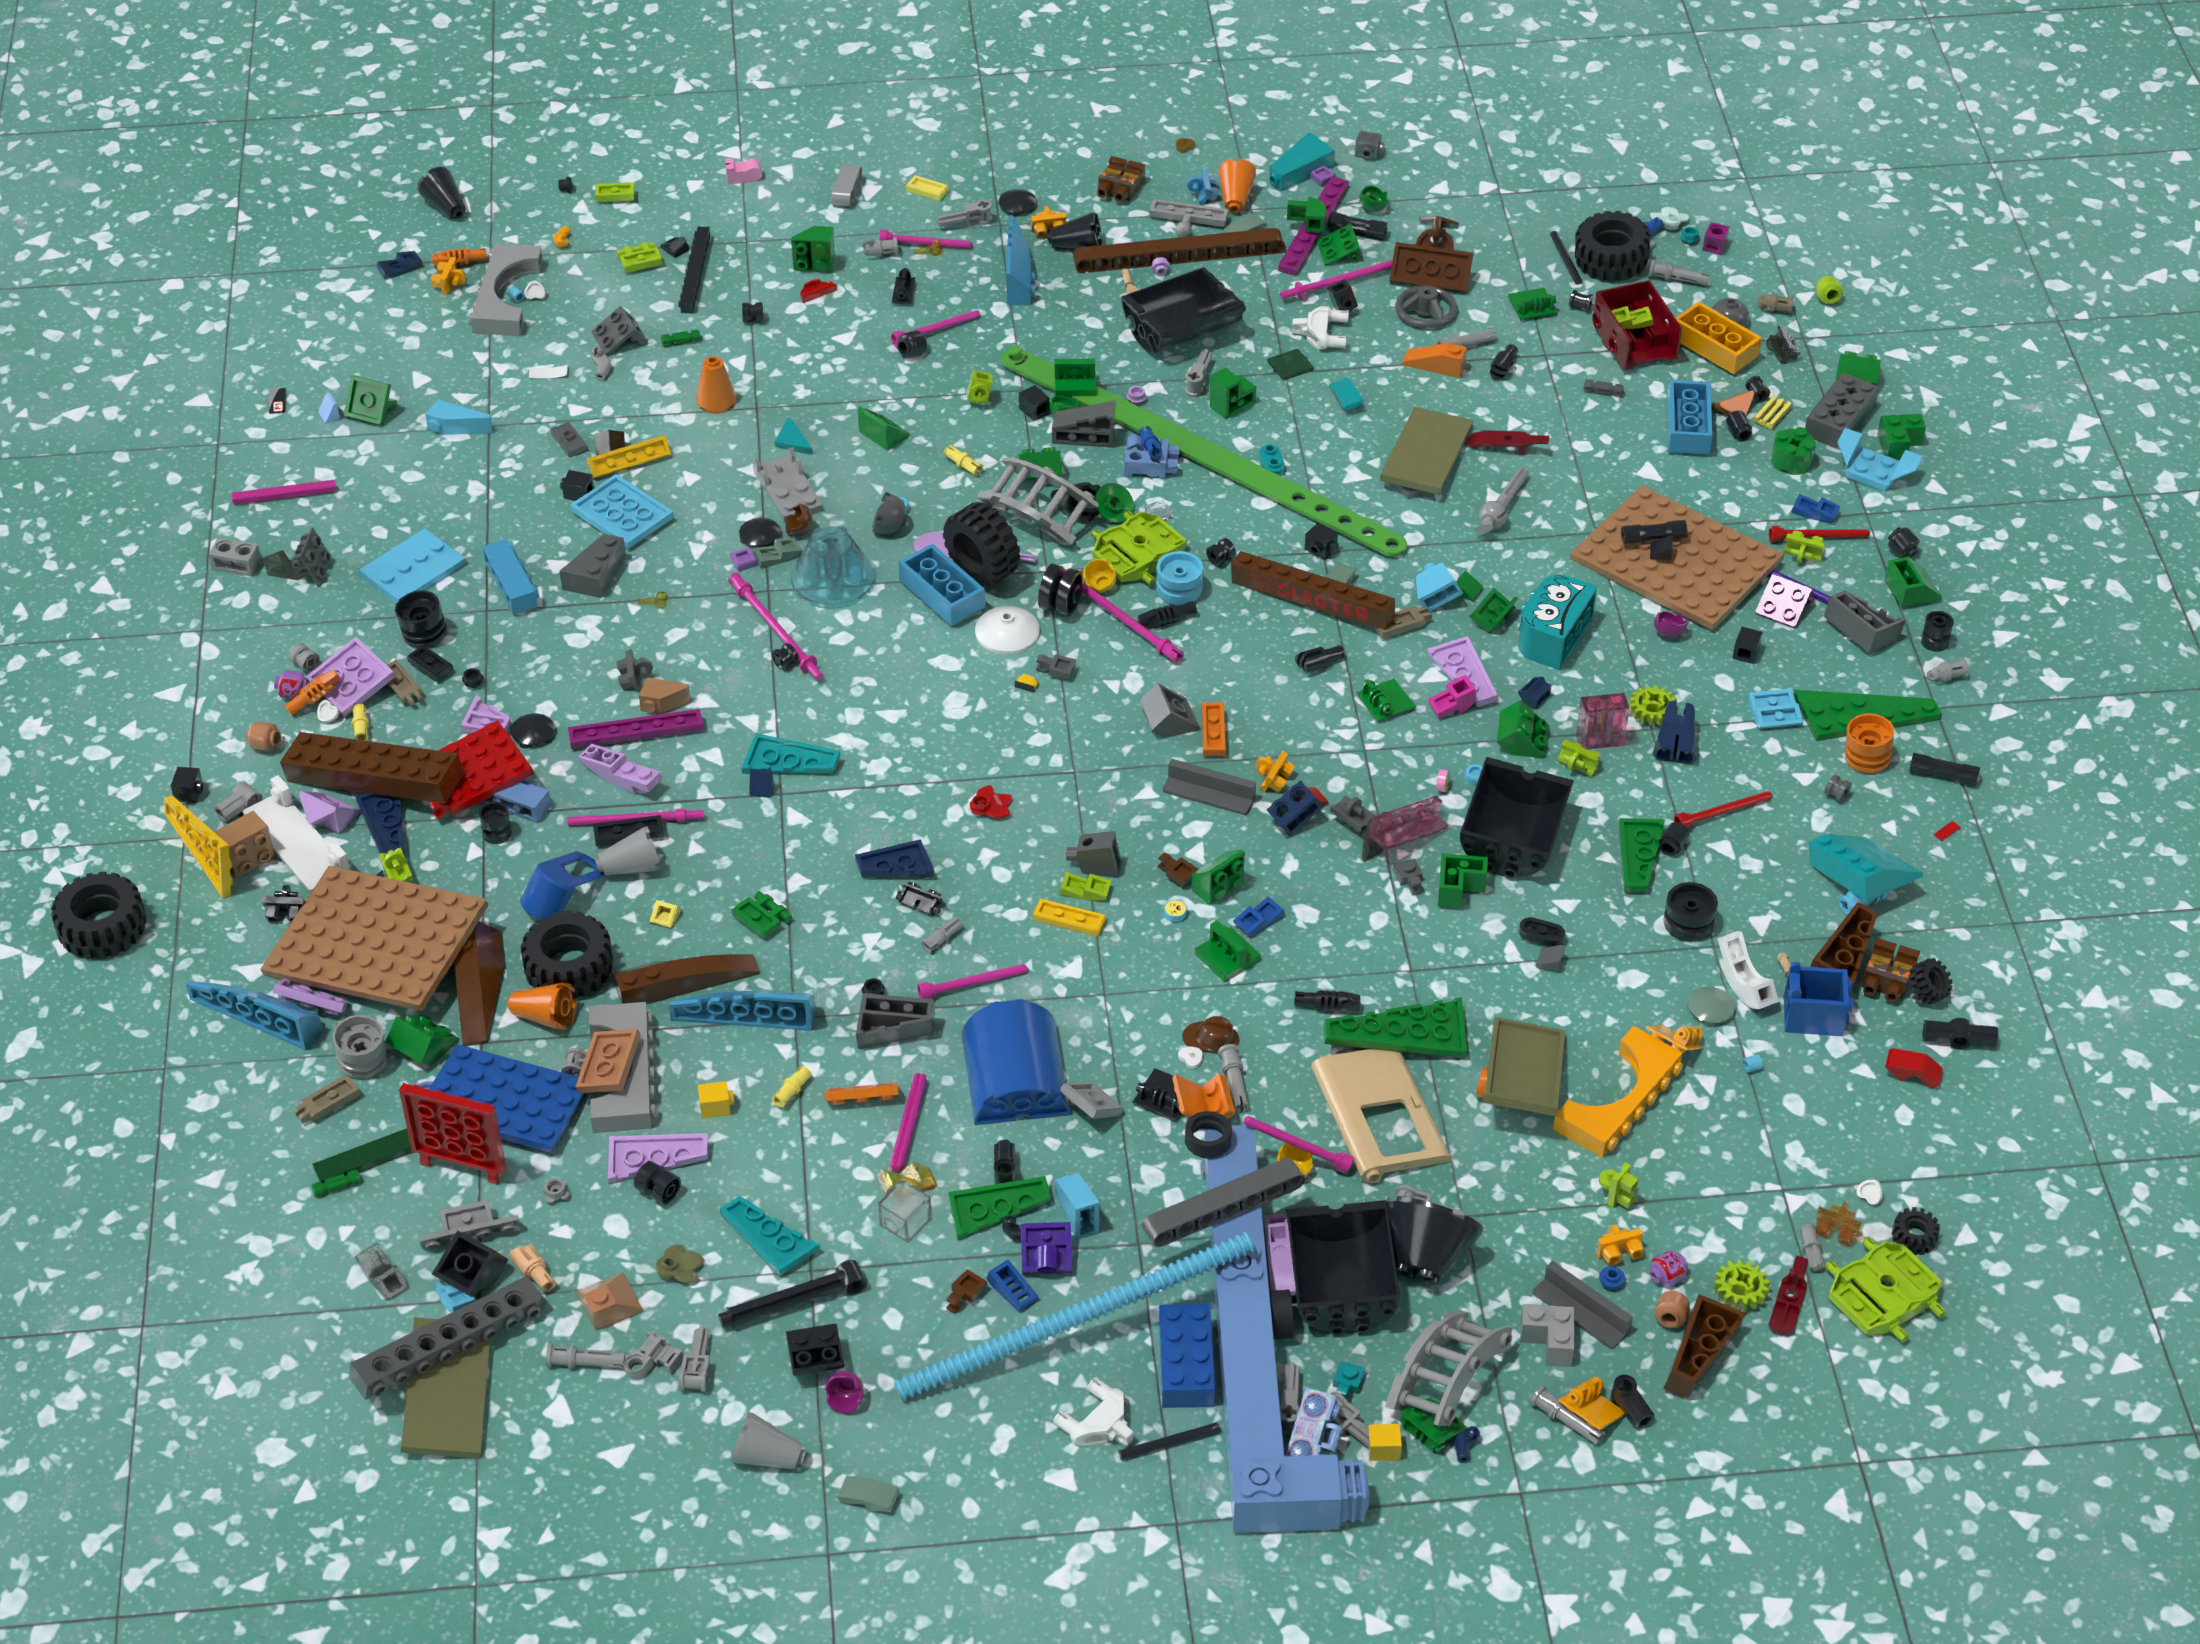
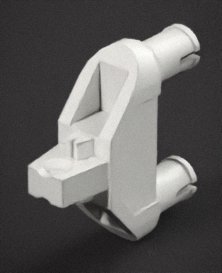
M1320 306L1308 313V318L1293 319L1292 333L1306 335V340L1319 350H1325L1328 347L1345 349L1346 336L1328 335L1327 328L1330 322L1348 323L1349 310H1331L1328 306Z
M1094 1377V1381H1090L1087 1391L1103 1401L1083 1421L1078 1422L1064 1410L1059 1411L1060 1414L1057 1413L1053 1420V1424L1070 1434L1071 1441L1079 1446L1107 1444L1110 1440H1116L1127 1447L1134 1440V1432L1127 1427L1128 1423L1124 1420V1392L1119 1388L1112 1389L1098 1377Z

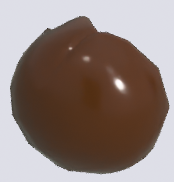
M799 503L797 507H793L795 514L788 516L786 519V533L790 535L802 536L806 534L813 523L811 509L807 505Z

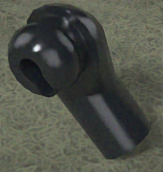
M1012 1216L1005 1217L1003 1220L1004 1224L1002 1225L1003 1232L1013 1241H1021V1228L1016 1225V1218Z

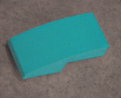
M1348 377L1329 383L1330 391L1337 396L1339 405L1345 410H1354L1358 408V405L1364 404L1359 391Z

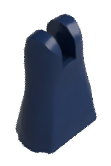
M1670 701L1665 709L1653 756L1657 760L1691 764L1697 758L1695 708L1693 704L1686 703L1683 712L1684 716L1676 715L1677 701Z

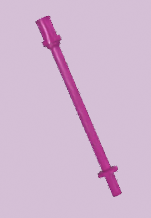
M1393 260L1306 285L1296 282L1295 288L1280 292V297L1282 300L1293 296L1304 299L1305 293L1331 286L1343 279L1349 281L1391 269Z
M1083 583L1082 592L1153 643L1160 655L1167 656L1176 664L1179 663L1177 659L1180 661L1183 659L1184 652L1172 645L1171 640L1168 638L1160 639Z
M732 573L729 576L730 578H728V582L736 589V594L740 598H746L782 641L790 643L794 647L798 659L801 661L799 665L801 671L804 673L810 672L817 681H820L824 675L816 667L818 663L816 657L813 655L807 656L752 593V585L749 582H745L739 573Z

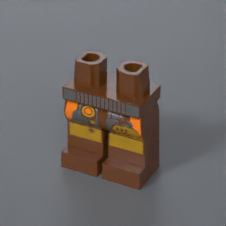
M1111 156L1109 165L1098 177L1097 196L1100 198L1111 196L1121 203L1125 200L1131 201L1132 195L1136 193L1145 181V164L1131 160L1127 163V159Z
M1876 938L1862 982L1863 993L1870 996L1875 995L1877 991L1884 993L1885 999L1892 1003H1896L1899 998L1903 999L1911 981L1908 979V975L1911 974L1909 971L1913 965L1918 963L1920 951L1900 945L1893 966H1891L1897 944Z

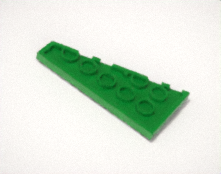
M1794 690L1793 693L1794 699L1799 704L1800 711L1816 741L1845 737L1850 720L1862 714L1883 716L1892 723L1894 728L1939 721L1942 717V712L1935 699L1810 690Z
M1462 997L1454 998L1453 1001L1445 1003L1442 1000L1434 1001L1433 1005L1427 1006L1415 1004L1386 1009L1384 1013L1378 1014L1372 1011L1366 1012L1365 1016L1359 1017L1348 1015L1325 1019L1323 1024L1324 1044L1465 1058L1467 1054Z

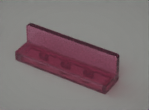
M1434 796L1374 816L1367 835L1383 849L1388 850L1447 830L1449 824L1438 816L1443 801L1438 796Z

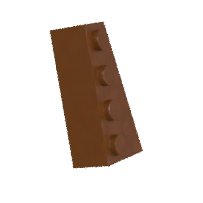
M1699 1294L1691 1310L1663 1389L1688 1399L1738 1333L1747 1313Z

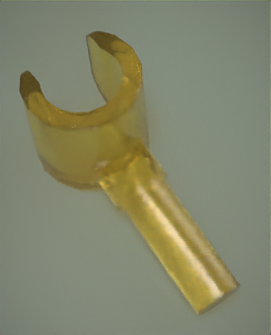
M934 240L930 247L914 249V254L930 252L932 255L938 256L942 250L941 247L938 248L941 242Z
M661 591L656 594V598H639L637 603L655 604L657 608L662 609L666 606L668 594Z

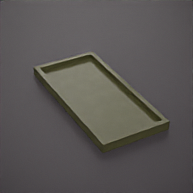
M1414 407L1380 474V481L1440 495L1473 427V420Z
M1495 1017L1483 1102L1556 1116L1565 1030Z
M414 1317L413 1332L438 1319ZM484 1340L476 1344L471 1350L467 1352L462 1351L454 1355L449 1361L445 1363L440 1362L432 1366L427 1372L423 1374L418 1373L408 1379L400 1453L480 1459L490 1340Z

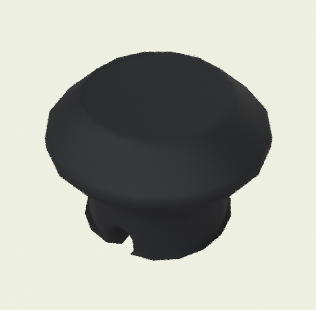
M569 176L558 181L559 190L571 193L573 184Z

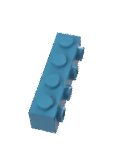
M507 539L482 546L484 562L513 615L538 607L536 598H539L537 587L531 585V577L528 572H524L523 562L521 559H517L514 546H510Z

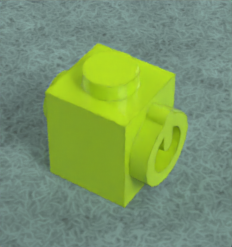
M972 370L967 388V400L975 404H987L993 384L992 374Z

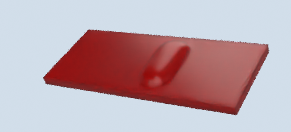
M1951 821L1933 835L1943 841L1961 827L1954 821Z

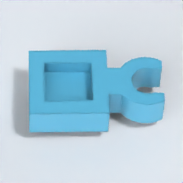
M436 1282V1293L441 1296V1303L450 1313L475 1302L473 1296L462 1292L452 1285L443 1286L440 1282Z

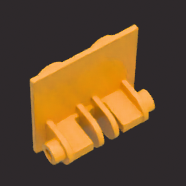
M1664 1025L1646 1026L1648 1030L1652 1031L1651 1035L1662 1041L1666 1039L1672 1042L1671 1046L1681 1052L1703 1049L1698 1044L1703 1034L1702 1029L1698 1026L1680 1027L1676 1032Z
M1592 1377L1589 1381L1583 1382L1558 1400L1570 1412L1576 1413L1586 1420L1590 1426L1599 1430L1625 1415L1621 1408L1600 1394L1603 1388V1381L1598 1377Z

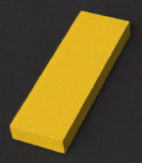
M1040 898L1033 913V920L1099 937L1106 921V915Z

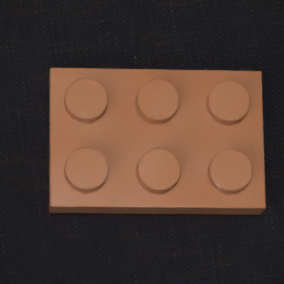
M638 1029L594 1032L575 1086L578 1093L623 1090L641 1037Z

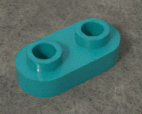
M1273 444L1262 446L1259 452L1262 467L1282 476L1284 474V461L1280 449Z

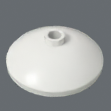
M1015 606L993 608L985 612L975 625V636L979 644L985 649L998 654L1023 652L1036 643L1040 633L1039 623L1035 616Z

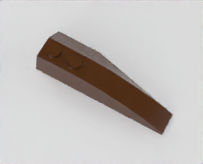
M478 921L454 960L463 1046L486 1044L488 1042L493 1021L492 1015L496 1008V998L501 986V976L504 973L501 931Z
M724 954L656 961L611 973V977L621 1004L638 1002L649 1004L759 975L760 971L753 954Z

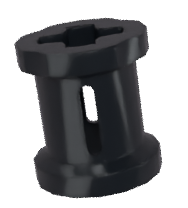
M1573 290L1569 300V307L1577 306L1584 308L1585 311H1590L1594 295H1585L1578 293L1577 290Z
M1753 376L1745 383L1748 391H1754V401L1760 403L1769 398L1770 390L1763 385V380L1760 376Z

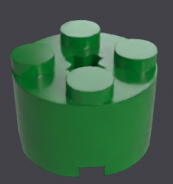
M1803 427L1778 431L1773 444L1772 465L1779 471L1781 469L1788 471L1787 474L1790 475L1806 473L1813 463L1816 447L1815 439Z

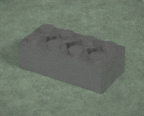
M1842 372L1807 416L1805 424L1807 433L1816 441L1840 450L1838 440L1844 429L1848 428L1856 431L1876 406L1879 386Z

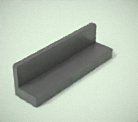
M1171 759L1168 768V779L1163 786V793L1241 815H1247L1256 798V782Z
M1551 1261L1546 1266L1545 1279L1533 1289L1534 1296L1550 1306L1574 1307V1324L1609 1349H1614L1631 1332L1633 1316L1554 1261Z

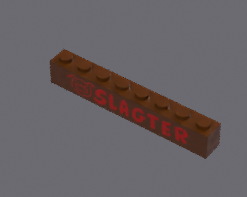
M1242 551L1239 552L1231 563L1233 584L1378 629L1386 630L1395 618V598Z

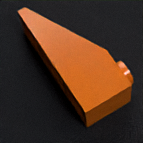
M1444 343L1409 349L1402 361V365L1460 378L1466 364L1467 347Z

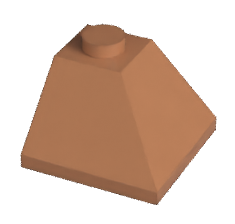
M623 1272L576 1291L596 1331L643 1312Z

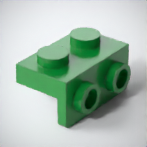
M1493 588L1469 617L1489 634L1494 627L1498 630L1506 621L1503 618L1505 615L1509 617L1516 609L1514 604L1518 598L1515 596L1509 601Z

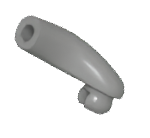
M594 347L591 350V358L598 366L595 378L603 381L611 370V363L601 347Z

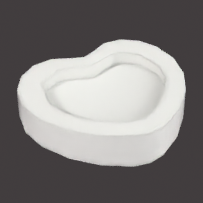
M537 281L530 282L525 288V297L529 300L534 298L543 299L546 296L545 288Z
M323 700L317 710L318 719L322 722H332L340 713L339 709L328 700Z
M1184 1047L1179 1050L1178 1059L1184 1062L1187 1068L1195 1069L1202 1062V1051L1196 1047Z
M1866 1180L1856 1190L1858 1197L1865 1198L1872 1205L1879 1204L1883 1197L1881 1184L1876 1180Z

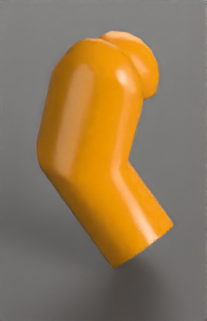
M563 226L553 235L555 245L559 248L567 246L568 238L565 237L571 233L568 226Z

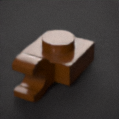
M1165 852L1158 858L1162 861L1158 868L1166 872L1168 878L1183 888L1191 882L1192 874L1199 870L1182 857L1176 861Z
M967 1269L952 1283L951 1291L953 1292L946 1299L950 1303L946 1309L955 1314L961 1308L964 1300L972 1303L987 1288V1281Z

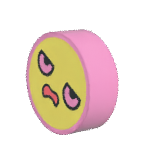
M1441 769L1437 776L1436 787L1439 792H1447L1450 784V771Z

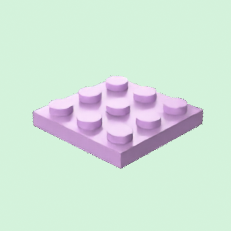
M355 637L305 678L310 683L318 675L325 674L334 669L341 677V680L333 686V690L325 694L324 698L330 701L333 706H336L340 713L346 717L352 712L355 705L365 702L396 677V675L363 642Z

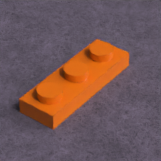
M1202 702L1203 756H1225L1224 702Z
M897 1082L825 1089L826 1101H831L832 1105L844 1104L845 1099H855V1102L870 1101L869 1097L879 1096V1100L894 1099L893 1095H898Z

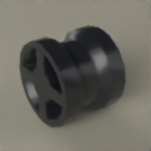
M785 643L781 649H775L771 652L772 660L781 670L787 668L788 664H794L798 661L797 652L790 643Z

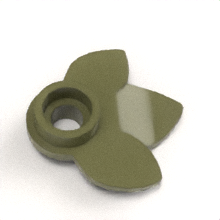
M673 1245L664 1251L662 1258L658 1259L656 1270L658 1275L665 1280L675 1278L682 1283L697 1282L698 1277L694 1270L703 1264L704 1258L693 1251L685 1252L683 1245Z

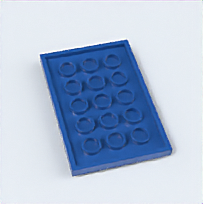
M456 1044L429 1088L433 1091H442L445 1094L461 1096L469 1100L485 1102L495 1106L501 1139L551 1153L554 1152L587 1094L578 1093L575 1088L578 1080L577 1076Z

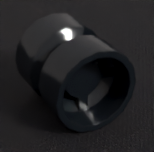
M1932 611L1927 614L1921 636V644L1924 648L1933 652L1944 651L1948 648L1954 625L1952 616L1943 611Z
M496 801L484 804L479 809L483 839L490 844H502L508 841L511 837L512 829L507 806Z
M653 1161L644 1163L634 1179V1187L637 1190L650 1195L652 1199L662 1205L670 1203L675 1198L681 1185V1178L664 1170L662 1166Z

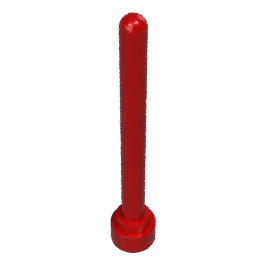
M1771 525L1769 527V541L1780 542V540L1786 538L1788 533L1792 534L1795 530H1784L1779 525ZM1867 529L1796 530L1802 532L1804 538H1812L1814 536L1822 538H1867L1870 536V531Z
M1766 791L1694 814L1678 813L1674 815L1673 821L1682 823L1687 829H1690L1693 823L1770 800L1772 793Z

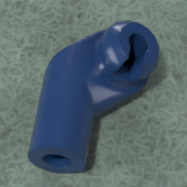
M1475 1426L1464 1429L1454 1440L1457 1461L1459 1463H1466L1470 1460L1469 1448L1480 1437V1431Z

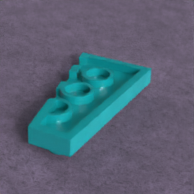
M755 733L741 770L742 774H750V769L770 770L773 773H834L841 754L840 750Z
M741 1196L720 1208V1215L779 1276L820 1251V1245L813 1240L810 1242L805 1239L802 1233L795 1229L792 1231L783 1225L782 1221L776 1217L774 1219L765 1214L764 1210Z

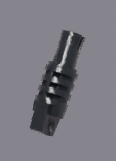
M1194 601L1181 605H1165L1138 615V623L1147 629L1158 628L1161 625L1172 624V621L1176 623L1185 616L1197 614V611H1194L1197 608Z
M1319 990L1316 993L1295 991L1294 1006L1315 1007L1318 1011L1331 1012L1359 1011L1361 1003L1360 995L1344 991Z

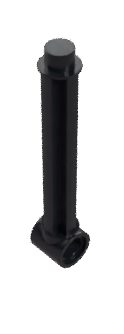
M846 1260L837 1266L835 1273L730 1308L726 1307L727 1311L718 1314L719 1322L722 1328L732 1326L734 1329L736 1326L840 1291L846 1295H856L866 1288L867 1281L856 1260Z

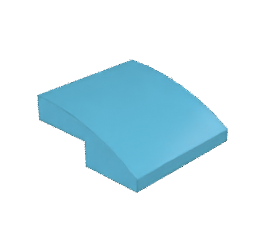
M1792 688L1749 692L1750 708L1759 729L1803 724L1799 704L1795 703Z

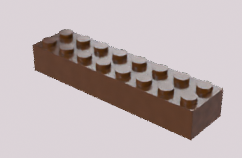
M299 732L280 761L287 782L446 804L465 773L458 753Z

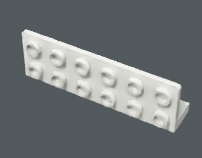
M279 775L270 779L272 785L270 792L272 796L243 810V815L254 810L268 825L274 851L310 893L328 866L350 870L347 854L336 841L327 844L314 827L308 823V820L293 804L290 789Z

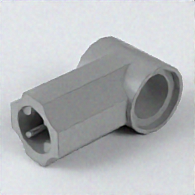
M241 782L235 786L232 795L214 806V811L219 819L225 823L244 809L262 801V795L248 783Z

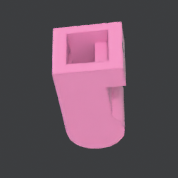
M733 158L725 159L728 185L754 182L762 177L761 164L757 159H749L746 162H733Z

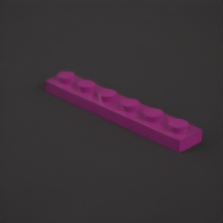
M700 709L573 726L568 727L571 749L589 747L591 744L603 745L702 731L703 722Z

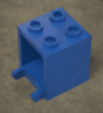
M1799 962L1791 963L1783 995L1784 1027L1786 1033L1842 1037L1844 1027L1849 1026L1848 1012H1852L1853 998L1849 997L1852 989V980L1848 979L1846 969L1800 966Z

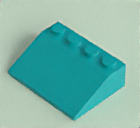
M1825 834L1808 842L1810 865L1865 901L1874 899L1923 877V872L1866 837Z

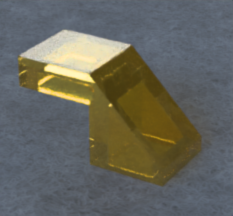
M912 1162L900 1174L882 1169L876 1175L883 1192L900 1199L935 1189L938 1186L930 1168Z

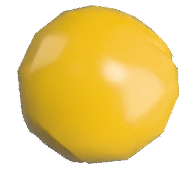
M1105 559L1092 560L1083 569V578L1086 585L1097 593H1104L1110 590L1116 583L1115 569Z
M1285 1143L1279 1149L1276 1162L1285 1158H1291L1306 1177L1313 1167V1154Z

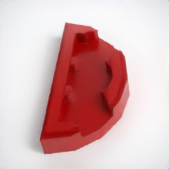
M820 279L805 283L800 292L802 303L837 291V284L830 280L829 282H823Z

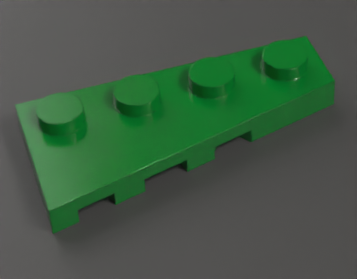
M1619 819L1624 892H1647L1665 819Z

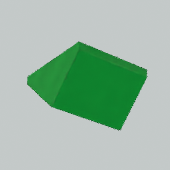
M859 406V432L885 450H889L909 436V432L884 415Z

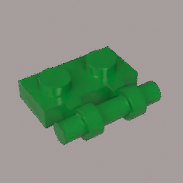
M761 891L755 894L754 898L756 901L747 897L732 908V915L763 939L781 927L780 920L788 923L793 917L788 913L786 907L776 904L770 895L763 894Z

